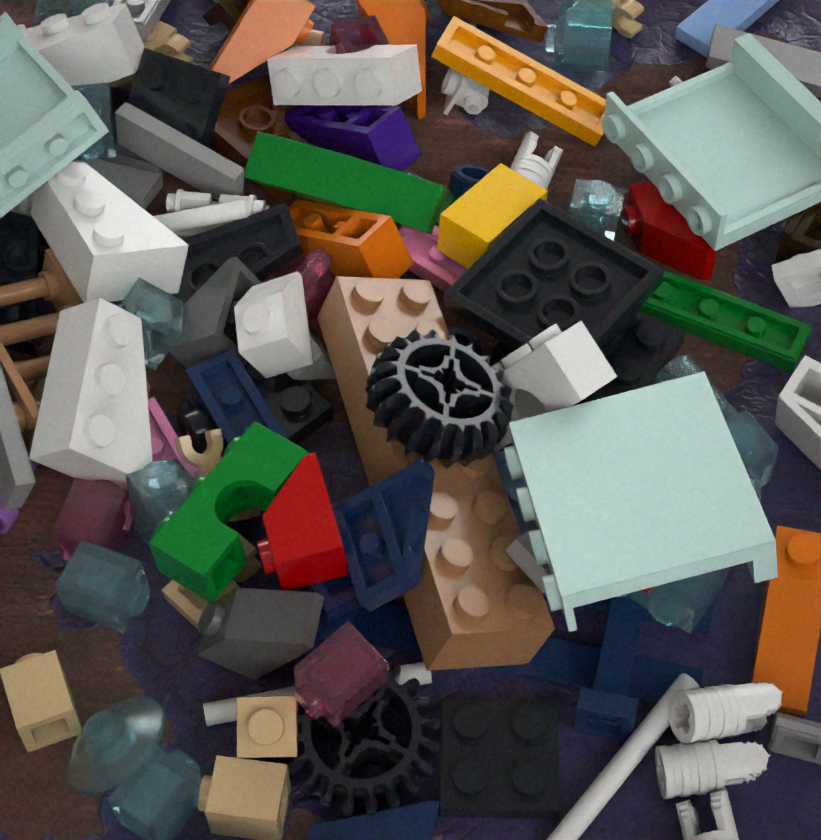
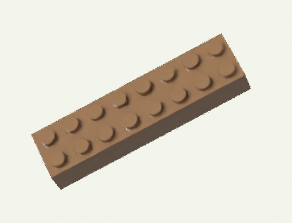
M336 276L317 316L370 487L422 458L421 454L414 451L405 455V446L399 441L387 442V428L373 426L375 412L366 408L368 393L365 391L376 357L397 336L405 338L413 330L425 336L432 329L437 332L441 339H447L450 336L430 280ZM491 452L483 460L476 459L467 467L456 462L448 469L435 458L429 462L434 469L435 476L419 586L403 594L426 670L507 666L529 663L554 631L555 627L542 591L506 552L515 538L521 536V532L493 454Z

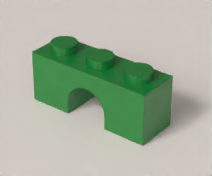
M254 421L242 436L235 437L228 444L223 458L207 476L200 477L193 484L188 498L173 516L164 518L156 527L149 545L159 572L212 604L247 563L240 535L226 526L227 522L234 515L242 511L260 510L265 512L304 455H308L309 452Z

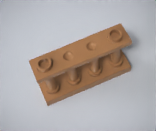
M51 248L45 250L43 270L38 273V278L0 286V307L43 297L45 301H51L57 311L56 313L0 326V364L28 452L31 451L41 400H34L25 383L47 376L51 355L14 364L4 346L55 334L60 311L84 303ZM146 379V383H147V396L149 397V392H150V387H151V386H150V384L148 383V381H147V379Z

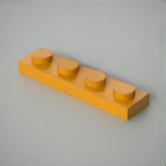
M453 16L431 55L432 58L596 147L604 133L602 119L605 116L606 99Z

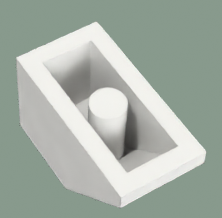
M297 271L252 286L234 307L239 353L265 378L313 364L302 275Z

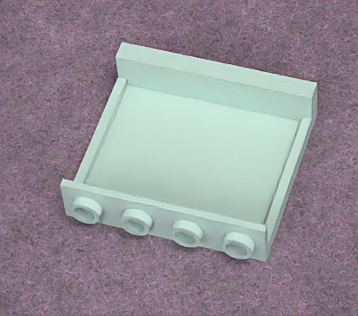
M6 12L0 16V218L109 132L87 99L78 90L74 91L28 41Z
M750 33L734 39L729 63L629 106H626L613 91L606 94L605 116L602 119V126L607 138L612 143H617L631 159L634 168L639 173H644L658 188L663 200L668 204H672L687 220L692 232L697 236H701L714 251L821 202V102Z
M705 371L509 423L513 445L503 448L512 480L523 479L525 487L517 488L516 494L524 522L531 520L536 522L538 530L528 532L536 564L540 566L548 563L551 575L542 577L547 601L551 612L562 609L569 632L577 630L573 608L743 563H747L754 583L778 577L775 537Z

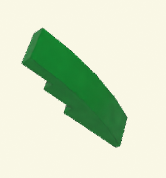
M259 131L257 132L244 170V178L253 183L288 191L300 198L322 204L388 215L392 217L396 226L430 235L432 234L447 190L443 185L388 167Z

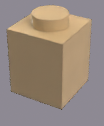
M56 650L44 654L32 653L16 660L13 665L0 669L15 726L28 753L83 733L67 678Z
M297 696L237 697V758L297 757L300 755L297 745V734H299L297 715H300Z
M217 755L213 775L203 776L198 797V809L205 812L211 834L256 840H282L291 793L288 766L282 763Z

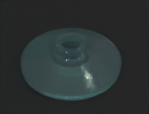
M134 696L121 700L90 717L67 754L64 765V775L67 783L78 793L91 795L108 791L134 775L152 756L164 734L166 716L160 704L151 697Z

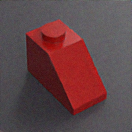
M651 181L630 185L627 206L621 208V219L625 233L633 235L639 252L701 281L711 279L716 251L701 236H697L692 232L687 220L672 204H668L663 200L658 188Z
M316 452L304 455L262 516L268 538L257 541L265 574L277 572L281 590L285 591L349 575L343 543Z

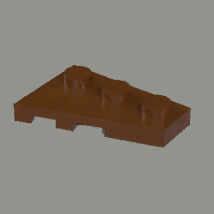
M263 75L225 94L211 143L245 170L258 131L301 142L296 132H292L284 120L285 112L281 105H274L269 93V84ZM259 184L278 202H282L295 195L288 191Z

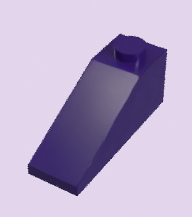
M298 105L284 116V120L290 130L296 132L316 147L345 154L403 173L407 171V167L421 156L406 118L399 106Z

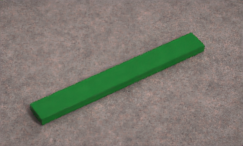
M451 190L443 199L435 223L438 227L440 214L460 198ZM664 270L663 283L640 308V311L686 333L791 373L794 371L813 327L810 324Z

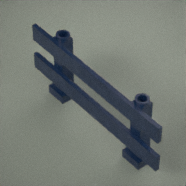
M267 578L264 589L281 590L279 580ZM670 582L655 586L648 595L640 590L582 605L579 607L609 613L601 648L548 637L529 663L476 668L579 689L580 694L573 731L626 742L633 732L638 702L655 706L681 673L692 677L700 688L703 669L636 656L642 620L709 634L716 591ZM306 586V587L299 588V589L291 590V591L310 592L307 586ZM543 593L544 599L547 601L546 593ZM385 603L371 612L360 606L330 622H327L321 612L313 649L295 658L296 669L299 672L324 677L323 667L327 663H331L339 675L346 673V659L351 656L356 660L355 642L420 656L422 654L407 607Z

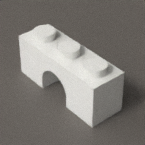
M417 44L375 45L366 50L345 54H336L335 46H295L267 59L274 105L396 106L422 92Z
M582 321L564 332L560 330L557 324L552 325L528 341L534 351L526 343L501 359V363L498 362L491 367L492 369L504 371L502 383L512 388L509 398L514 408L512 410V417L509 420L510 422L571 407L617 377ZM509 424L506 427L508 430L503 439L494 447V452L513 442Z

